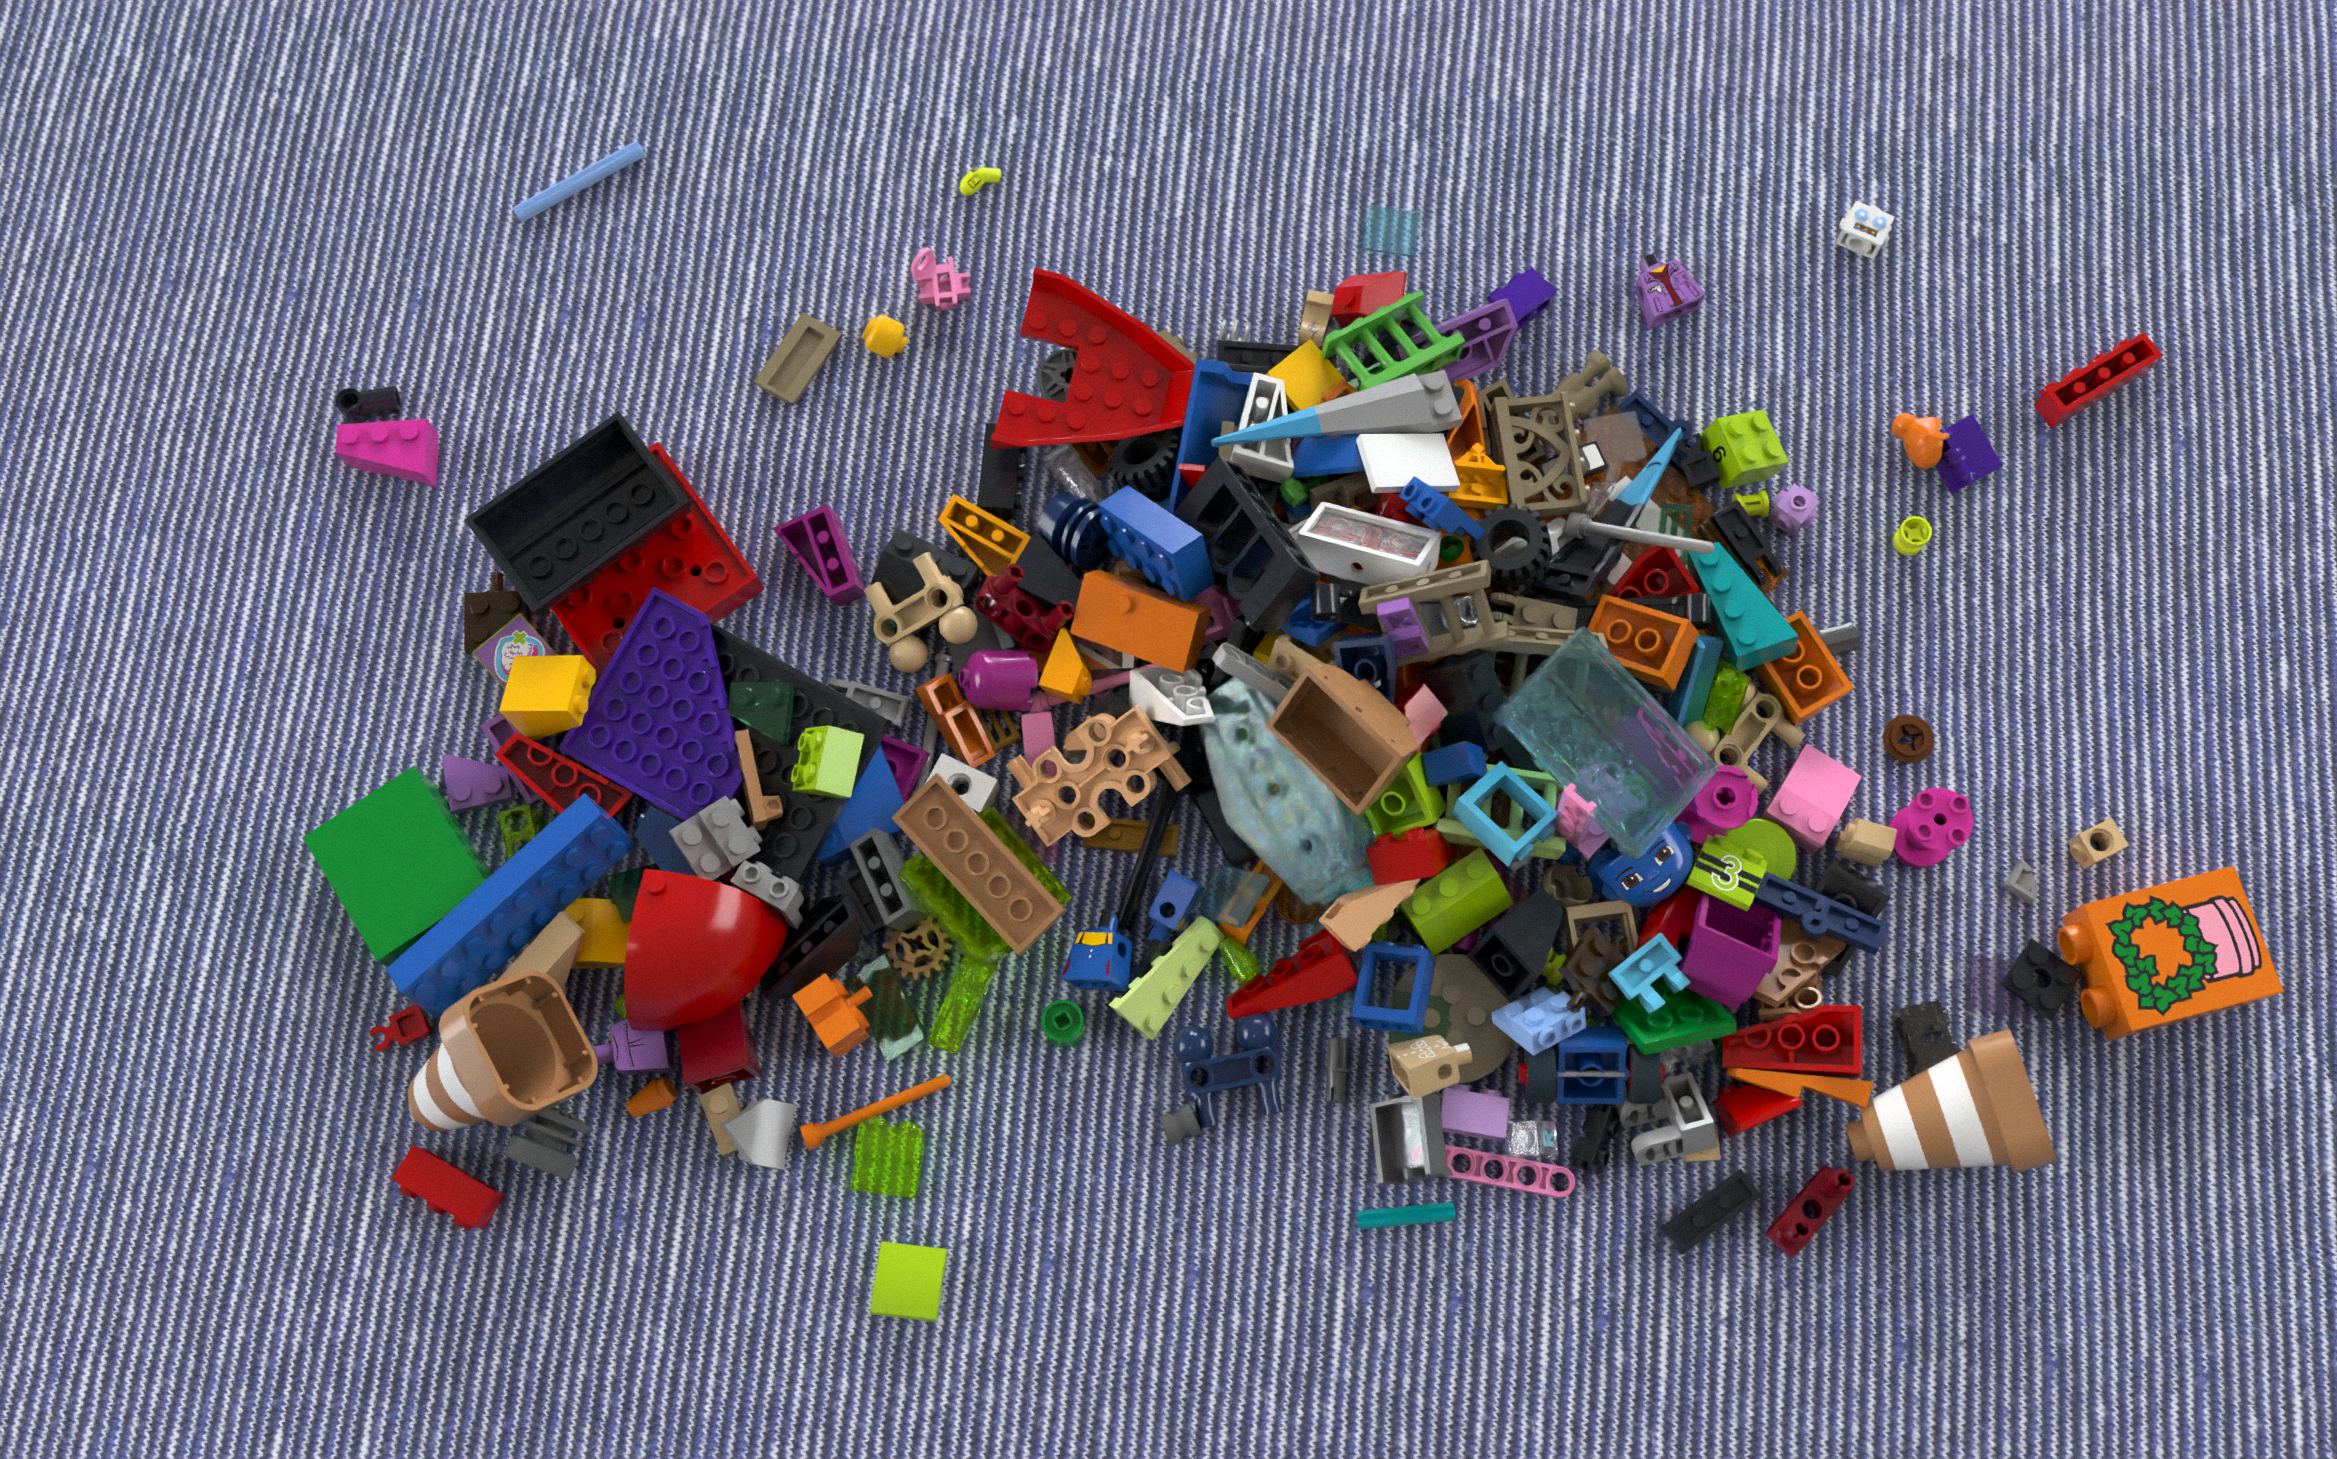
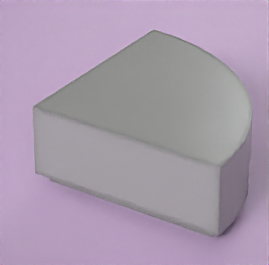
M2020 859L2002 887L2030 905L2035 902L2038 893L2032 868L2024 860Z

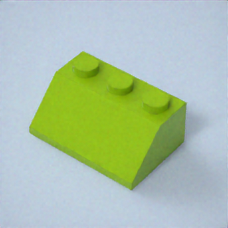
M1479 847L1417 888L1408 899L1401 901L1398 905L1432 956H1436L1514 903L1499 874Z

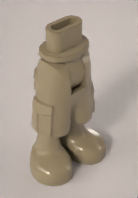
M1593 350L1586 356L1585 368L1579 374L1570 373L1559 382L1550 395L1568 392L1569 402H1574L1576 420L1587 416L1599 407V397L1611 392L1617 397H1623L1629 392V386L1617 367L1614 366L1610 369L1611 364L1606 355L1598 350ZM1602 375H1604L1592 387L1585 386L1596 376L1601 377ZM1545 410L1536 416V423L1541 424L1542 420L1550 415L1548 422L1556 425L1559 422V418L1554 411Z

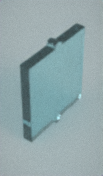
M1370 205L1367 224L1363 226L1365 231L1363 251L1413 258L1416 239L1420 236V232L1417 231L1420 212Z

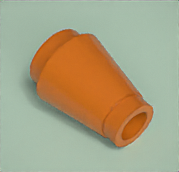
M664 1076L661 1079L656 1077L630 1100L626 1101V1106L631 1116L637 1118L672 1106V1102L678 1098L677 1091L668 1077Z

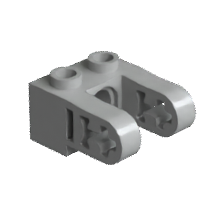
M1691 1072L1665 1079L1664 1084H1661V1095L1657 1104H1631L1628 1097L1624 1096L1623 1104H1616L1615 1106L1618 1117L1624 1126L1633 1127L1668 1118L1670 1121V1126L1642 1133L1632 1140L1631 1148L1637 1162L1640 1164L1650 1165L1717 1147L1714 1121Z

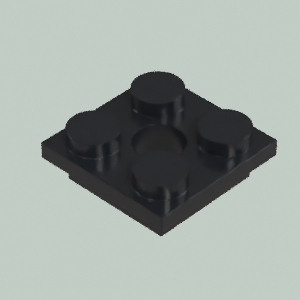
M2031 938L2000 985L2051 1020L2082 973ZM2033 973H2039L2044 977L2046 983L2044 988L2038 987L2033 982Z

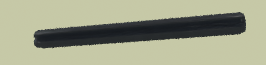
M1181 748V750L1174 754V757L1186 772L1192 753ZM1165 778L1117 914L1119 919L1118 927L1127 930L1132 927L1179 794V791L1175 790L1167 778Z

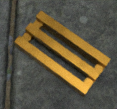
M971 703L992 745L993 752L998 753L1000 749L1004 747L1006 749L1011 746L1010 744L1022 741L1007 711L999 710L1012 734L1009 737H1006L993 710L985 709L1001 741L996 743L978 708Z

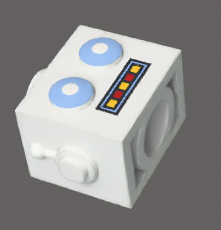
M1855 201L1852 209L1847 211V216L1842 218L1839 224L1842 230L1835 244L1874 260L1881 246L1886 245L1890 238L1888 233L1892 230L1891 224L1895 216L1881 211L1878 207L1868 206Z

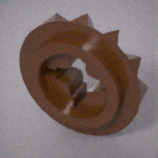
M1901 715L1892 719L1886 725L1881 737L1884 741V750L1889 752L1892 760H1899L1904 762L1905 765L1921 762L1930 755L1934 747V735L1931 728L1924 720L1913 715ZM1903 733L1907 737L1918 736L1911 744L1912 748L1908 744L1898 745V742L1903 738Z

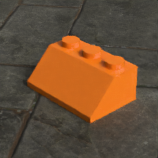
M1802 610L1785 619L1799 635L1796 653L1753 667L1769 694L1779 700L1781 707L1784 709L1785 718L1795 727L1821 713L1854 689Z

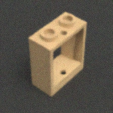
M1342 629L1319 646L1314 647L1284 633L1276 639L1267 665L1296 682L1306 666L1314 663L1318 667L1326 665L1299 648L1305 645L1330 660L1331 662L1327 665L1337 667L1332 642L1351 634Z
M1622 900L1565 908L1562 919L1569 954L1578 942L1575 925L1615 919L1620 921L1621 931L1625 934L1623 938L1627 936L1628 939L1624 945L1626 957L1628 958L1634 953L1638 937L1631 905Z

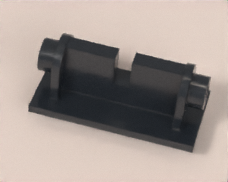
M1594 1104L1593 1108L1588 1109L1582 1131L1592 1134V1138L1590 1140L1579 1136L1572 1155L1574 1167L1585 1170L1588 1165L1587 1168L1596 1176H1599L1601 1168L1604 1169L1610 1157L1608 1147L1611 1138L1616 1137L1620 1128V1118L1617 1111L1610 1105L1607 1112H1605L1606 1107L1600 1104Z

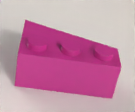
M427 419L337 425L336 453L349 467L381 475L389 474L400 477L402 480H413L437 488L438 432Z

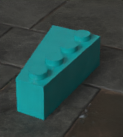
M1719 542L1713 543L1715 548L1711 554L1688 552L1687 570L1701 590L1698 593L1710 594L1712 624L1718 637H1721L1724 641L1723 648L1735 673L1796 653L1799 635Z

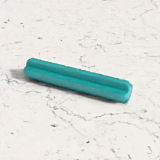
M1452 1202L1361 1210L1357 1213L1359 1229L1445 1222L1455 1219V1207Z

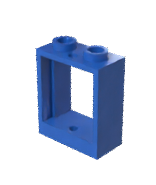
M1378 941L1377 944L1368 943L1365 946L1351 1018L1359 1028L1422 1035L1436 960L1430 951L1422 945L1410 944L1408 947H1399L1388 941ZM1378 960L1418 964L1409 1011L1368 1006Z

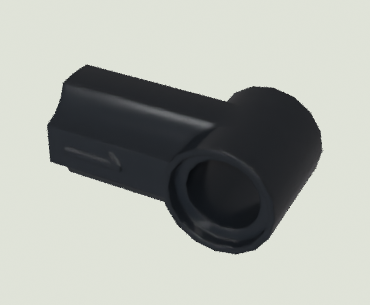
M396 386L360 392L354 388H346L341 390L335 398L337 408L350 424L365 423L371 417L401 413L402 410L401 399ZM357 404L354 408L349 409L352 405Z

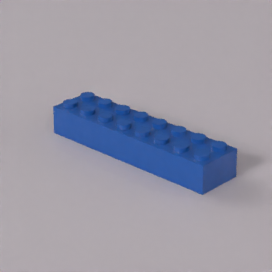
M584 793L386 968L388 974L401 994L440 1020L441 1015L448 1007L482 984L547 926L559 912L566 909L631 851L636 844L620 823Z

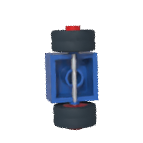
M1586 1026L1585 1029L1556 1043L1554 1048L1551 1046L1534 1056L1523 1048L1522 1063L1518 1064L1519 1084H1523L1524 1099L1529 1104L1554 1103L1555 1098L1556 1104H1623L1624 1083L1626 1084L1629 1103L1657 1104L1661 1095V1084H1664L1665 1070L1664 1065L1661 1064L1659 1053L1643 1055L1635 1044L1626 1046L1623 1030L1620 1026Z

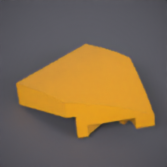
M1478 442L1464 456L1453 462L1460 487L1456 492H1444V496L1457 506L1497 510L1496 506L1503 504V507L1506 508L1508 505L1506 480L1502 476L1506 467L1496 465L1483 453L1485 448Z

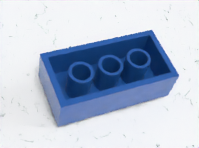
M1128 485L1098 504L1102 515L1100 522L1106 530L1109 540L1107 541V546L1110 552L1115 557L1125 560L1132 569H1138L1145 574L1151 582L1161 585L1169 595H1175L1186 603L1215 584L1203 534Z

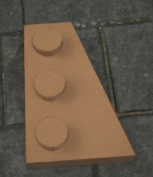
M1784 917L1780 927L1778 961L1771 975L1766 973L1751 997L1777 1008L1845 950L1847 943L1826 934L1819 940L1807 939L1800 932V923Z

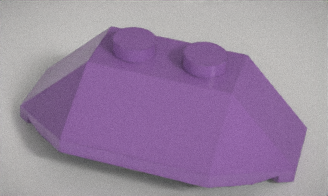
M1508 298L1473 309L1434 326L1442 337L1448 338L1459 333L1465 340L1459 359L1434 372L1445 370L1449 383L1453 384L1457 380L1470 379L1499 366L1518 328ZM1423 332L1410 338L1418 349L1425 350L1433 345ZM1398 344L1396 349L1401 361L1409 358Z

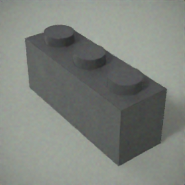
M873 828L849 844L886 926L905 932L930 916L893 835Z

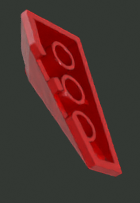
M1653 545L1638 555L1607 595L1619 599H1660L1698 593L1701 590L1673 548Z
M1326 928L1313 934L1297 945L1300 951L1288 960L1281 957L1275 961V966L1265 977L1262 975L1255 976L1227 997L1228 1016L1230 1019H1235L1253 1013H1263L1332 998L1339 993L1349 992L1358 984L1359 977L1347 948Z
M1823 1005L1816 1007L1814 1010L1788 1015L1779 1020L1736 1030L1734 1034L1723 1036L1722 1067L1833 1078L1863 1079L1862 1007L1854 1005Z

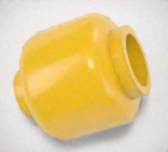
M883 314L877 316L876 319L871 317L862 335V339L865 340L866 349L886 359L891 358L895 352L901 354L908 340L907 337L903 336L905 332L904 325Z

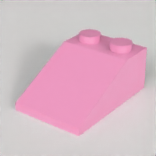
M1806 743L1759 819L1769 820L1778 824L1790 835L1795 844L1814 855L1824 845L1862 776Z

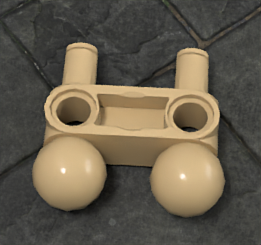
M930 552L924 553L913 560L926 584L924 589L901 603L892 605L881 582L874 583L863 590L876 613L875 619H873L875 636L885 643L887 648L890 647L889 657L891 664L897 670L904 673L919 671L927 661V646L914 634L939 620L940 633L947 641L953 644H964L974 637L978 627L976 615L969 608L963 606L961 587L953 582L950 576H942ZM941 590L947 594L946 605L940 601L939 595ZM891 620H894L897 624L896 634L890 628Z
M1730 674L1721 679L1717 686V701L1723 709L1740 713L1720 737L1718 730L1713 724L1699 720L1688 723L1682 731L1714 763L1713 767L1724 765L1720 761L1719 755L1720 753L1726 754L1730 758V766L1742 770L1749 776L1747 779L1752 785H1755L1759 796L1767 787L1769 781L1747 765V759L1767 733L1772 732L1792 749L1802 741L1806 734L1784 718V709L1775 696L1756 691L1755 684L1748 676ZM1756 706L1762 707L1766 711L1767 718H1762L1757 714Z

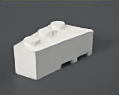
M1254 372L1238 431L1288 415L1284 380ZM1291 438L1234 444L1230 461L1240 465L1246 474L1283 484L1291 477L1294 469L1290 451Z

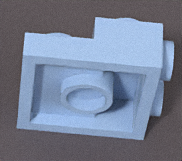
M1542 986L1492 1012V1023L1534 1056L1585 1029V1007L1582 1006L1578 1013H1572L1569 1011L1571 1008L1568 1009L1566 1006L1572 998L1564 991L1555 995L1545 986Z

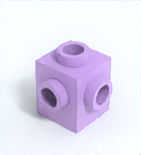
M1794 483L1788 492L1782 489L1771 504L1775 509L1768 520L1794 537L1802 526L1807 529L1818 514L1814 512V509L1820 501L1815 498L1810 490L1799 487Z

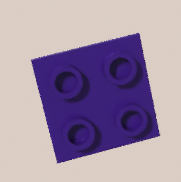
M1973 414L1947 428L1939 430L1941 433L1949 434V438L1943 440L1942 456L1935 467L1951 494L2003 466Z

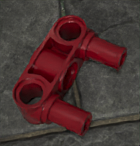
M1012 563L1000 576L992 575L986 579L974 601L975 607L981 614L1001 627L1003 631L1012 635L1031 650L1046 653L1057 639L1060 629L1075 614V608L1070 602L1064 600L1051 612L1044 608L1031 596L1016 587L1025 574L1019 565Z
M1825 1164L1777 1217L1764 1235L1787 1256L1793 1258L1851 1192L1855 1184L1854 1176L1852 1174L1846 1175L1849 1172L1846 1169L1832 1170ZM1804 1203H1808L1814 1209L1813 1219H1809L1803 1213Z

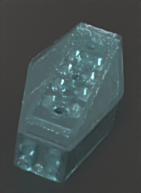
M1235 677L1208 695L1206 699L1209 700L1213 712V722L1200 723L1198 725L1223 815L1235 833L1308 907L1319 902L1322 907L1337 900L1339 896L1352 892V889L1358 885L1363 886L1374 880L1365 849L1374 841L1376 833L1366 813L1357 816L1265 727L1280 703ZM1242 727L1247 730L1246 739L1241 738L1240 729ZM1273 783L1279 786L1280 792L1278 795H1275L1271 790ZM1306 839L1312 843L1311 851H1307L1304 848V841Z

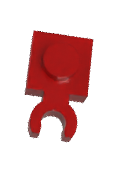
M417 1004L389 1016L391 1026H376L369 1031V1034L373 1037L381 1034L385 1036L383 1043L375 1046V1050L379 1052L390 1050L395 1041L398 1042L400 1047L404 1048L433 1034L424 1009Z

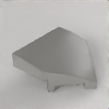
M771 1099L750 1101L747 1104V1108L733 1119H728L721 1124L725 1134L731 1136L737 1147L738 1158L740 1160H747L751 1165L784 1170L795 1104Z

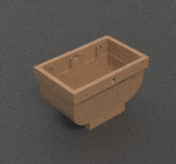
M1314 663L1306 666L1265 725L1280 742L1357 816L1367 812L1370 806L1381 797L1418 747L1416 737L1408 728L1412 722L1366 679L1358 681L1346 671L1332 665L1318 667Z

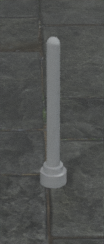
M1570 513L1566 523V534L1568 537L1581 539L1583 536L1587 537L1589 534L1703 554H1711L1715 548L1714 544L1709 541L1592 522L1591 518H1587V515L1582 513Z

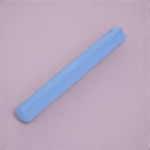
M635 141L516 205L513 208L518 219L524 222L645 156V152L640 143Z

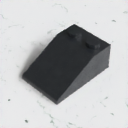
M1833 858L1813 889L1815 893L1874 918L1878 917L1891 895L1890 891ZM1847 944L1845 950L1822 968V970L1837 979L1857 948Z

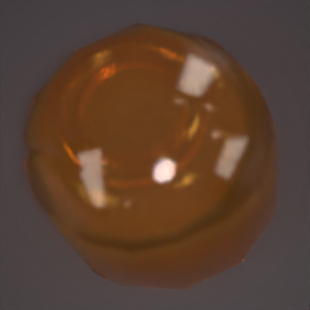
M1293 878L1279 888L1275 908L1281 918L1293 926H1306L1313 923L1321 915L1324 907V894L1317 883L1307 878Z

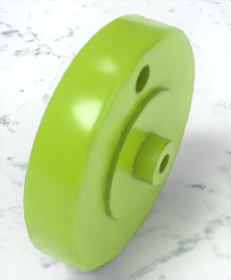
M1749 819L1743 826L1726 831L1723 835L1733 842L1732 846L1743 851L1749 848L1762 854L1763 860L1768 862L1766 872L1787 881L1792 877L1797 862L1796 848L1790 835L1778 824L1765 819Z

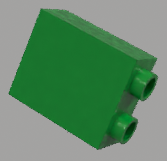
M414 766L302 837L376 961L387 967L492 875L456 816L450 812V807L436 784Z

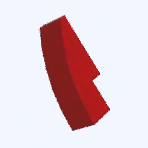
M1685 882L1670 896L1659 902L1646 920L1634 952L1660 932L1675 950L1679 940L1691 936L1700 890Z

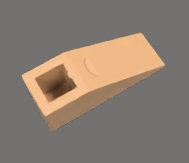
M1421 879L1379 886L1373 883L1339 896L1318 921L1344 947L1356 952L1370 942L1372 933L1379 925L1385 924L1390 920L1396 906L1414 893L1415 885Z

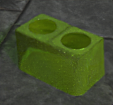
M530 804L498 812L508 860L514 856L512 847L517 841H531L545 828L542 815ZM526 815L527 824L521 831L512 832L508 830L505 819Z

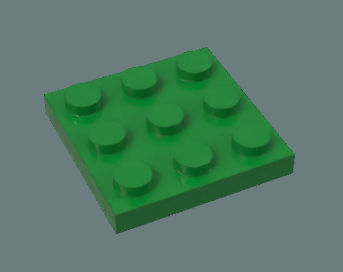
M1664 977L1658 978L1650 984L1666 1002L1656 1011L1648 1014L1641 1005L1637 995L1630 1000L1623 995L1611 1013V1016L1643 1055L1656 1054L1660 1051L1680 1046H1689L1693 1043L1709 1039H1718L1722 1036L1736 1033L1737 1022L1719 1002L1686 987L1673 994L1666 985Z

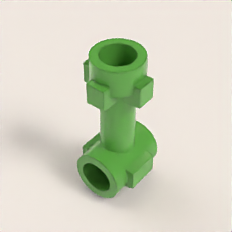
M1327 476L1304 477L1306 481L1303 482L1291 477L1279 489L1287 503L1297 508L1309 498L1307 493L1310 492V489L1328 483Z

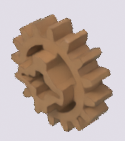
M930 914L926 920L923 919L908 930L917 928L916 931L906 934L908 930L905 932L897 929L895 932L886 931L885 934L891 939V942L883 943V948L891 953H888L884 958L886 962H894L890 969L894 973L902 970L901 978L903 980H907L910 974L913 975L916 983H919L921 975H925L929 981L932 980L931 972L934 970L942 974L943 970L940 964L942 962L950 964L951 962L950 958L945 955L946 952L954 951V947L946 943V941L952 938L950 932L941 933L946 927L945 924L941 921L935 925V917ZM933 932L938 937L939 949L931 944ZM922 941L927 950L918 949L915 953L909 944L919 945ZM898 946L905 950L904 962L898 956ZM928 960L931 961L929 964L919 967L920 963Z

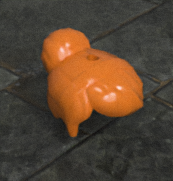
M1901 413L1892 422V433L1895 437L1903 439L1908 458L1919 469L1924 470L1934 467L1941 459L1943 440L1949 438V434L1939 431L1942 420L1935 417L1916 418L1909 413Z

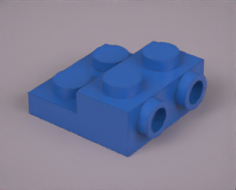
M1415 476L1399 495L1408 504L1405 510L1419 521L1424 516L1422 521L1435 532L1442 528L1450 535L1456 532L1464 538L1468 534L1478 541L1486 531L1449 498Z

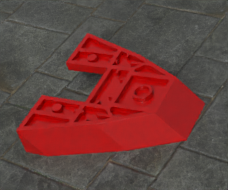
M1034 268L1033 284L1020 337L1077 350L1078 354L1065 404L1005 389L995 432L991 435V450L1119 440L1184 426L1195 364L1146 324L1066 275Z

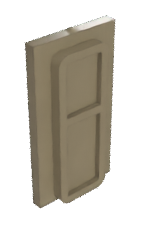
M803 312L754 380V383L765 389L772 396L794 406L843 337L842 333Z

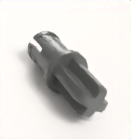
M1331 1037L1328 1040L1327 1068H1324V1072L1327 1073L1325 1102L1346 1103V1074H1349L1350 1070L1347 1069L1348 1041L1343 1037Z

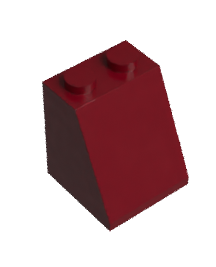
M742 999L729 1009L697 1024L691 1022L677 1026L684 1084L699 1094L716 1089L727 1083L734 1084L762 1075L745 1002Z

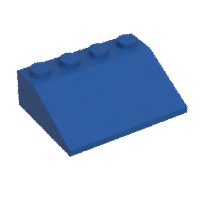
M881 744L818 854L817 859L820 863L832 868L854 857L849 844L873 828L889 833L894 837L904 833L891 818L905 802L893 777L894 775L889 763L885 758L886 756Z

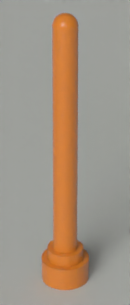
M943 1074L822 1125L820 1122L816 1124L810 1122L802 1125L800 1130L809 1151L822 1146L821 1142L827 1140V1136L948 1087L952 1081L951 1077Z

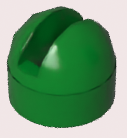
M1448 535L1440 541L1439 557L1443 561L1454 562L1462 555L1464 544L1458 536ZM1446 544H1454V545H1455V546H1451V547H1448V548L1445 547Z

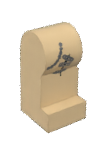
M1314 290L1308 291L1297 345L1302 346L1311 339L1317 347H1323L1332 316L1333 294Z

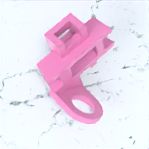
M924 248L916 255L911 265L913 279L920 287L918 298L922 305L935 304L937 311L958 309V301L970 299L968 272L955 274L952 256L948 257L947 264L936 265L931 249ZM926 255L923 263L918 266L921 259ZM950 274V277L938 278V275Z

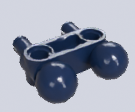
M1253 1013L1245 1016L1239 1022L1237 1039L1245 1052L1211 1058L1214 1050V1041L1211 1034L1205 1028L1198 1025L1186 1026L1175 1035L1173 1052L1175 1057L1182 1063L1180 1066L1186 1096L1190 1097V1100H1194L1200 1129L1218 1125L1213 1096L1216 1095V1092L1254 1085L1259 1090L1264 1116L1283 1112L1277 1085L1283 1077L1277 1047L1274 1046L1277 1040V1027L1268 1015ZM1265 1056L1272 1061L1273 1068L1270 1073L1260 1074L1256 1071L1254 1062L1258 1057ZM1196 1069H1203L1209 1075V1081L1203 1087H1196L1190 1081V1075Z

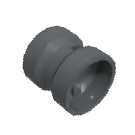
M1189 1103L1179 1107L1176 1113H1165L1159 1116L1172 1147L1181 1143L1182 1138H1185V1134L1195 1137L1202 1133Z

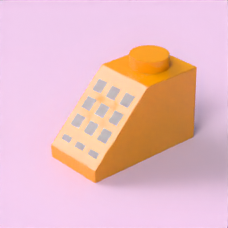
M1061 628L1038 685L1048 695L1081 704L1084 696L1090 692L1092 674L1076 639L1067 629Z

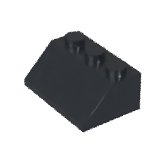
M898 529L884 548L870 585L881 582L893 605L901 603L924 589L926 584L913 560L924 553L930 552L942 576H950L951 580L961 587L963 606H966L979 585V566L904 530ZM941 590L939 598L940 601L944 605H946L948 597L947 594L943 590ZM939 620L933 624L938 626Z
M1474 649L1463 655L1452 654L1416 671L1419 684H1425L1448 712L1440 721L1441 726L1436 731L1442 748L1467 741L1482 747L1483 753H1489L1517 739L1488 651Z

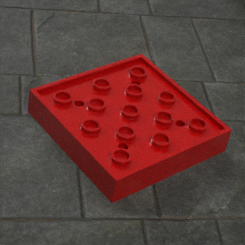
M656 442L648 449L690 501L692 506L689 508L692 513L685 518L681 516L648 539L646 546L639 551L637 548L599 574L596 577L597 581L588 587L584 585L552 608V611L587 661L596 670L599 678L653 587L708 616L709 621L717 623L765 590L756 573L659 442ZM696 569L702 570L700 575L692 576ZM625 621L622 628H616L618 622Z

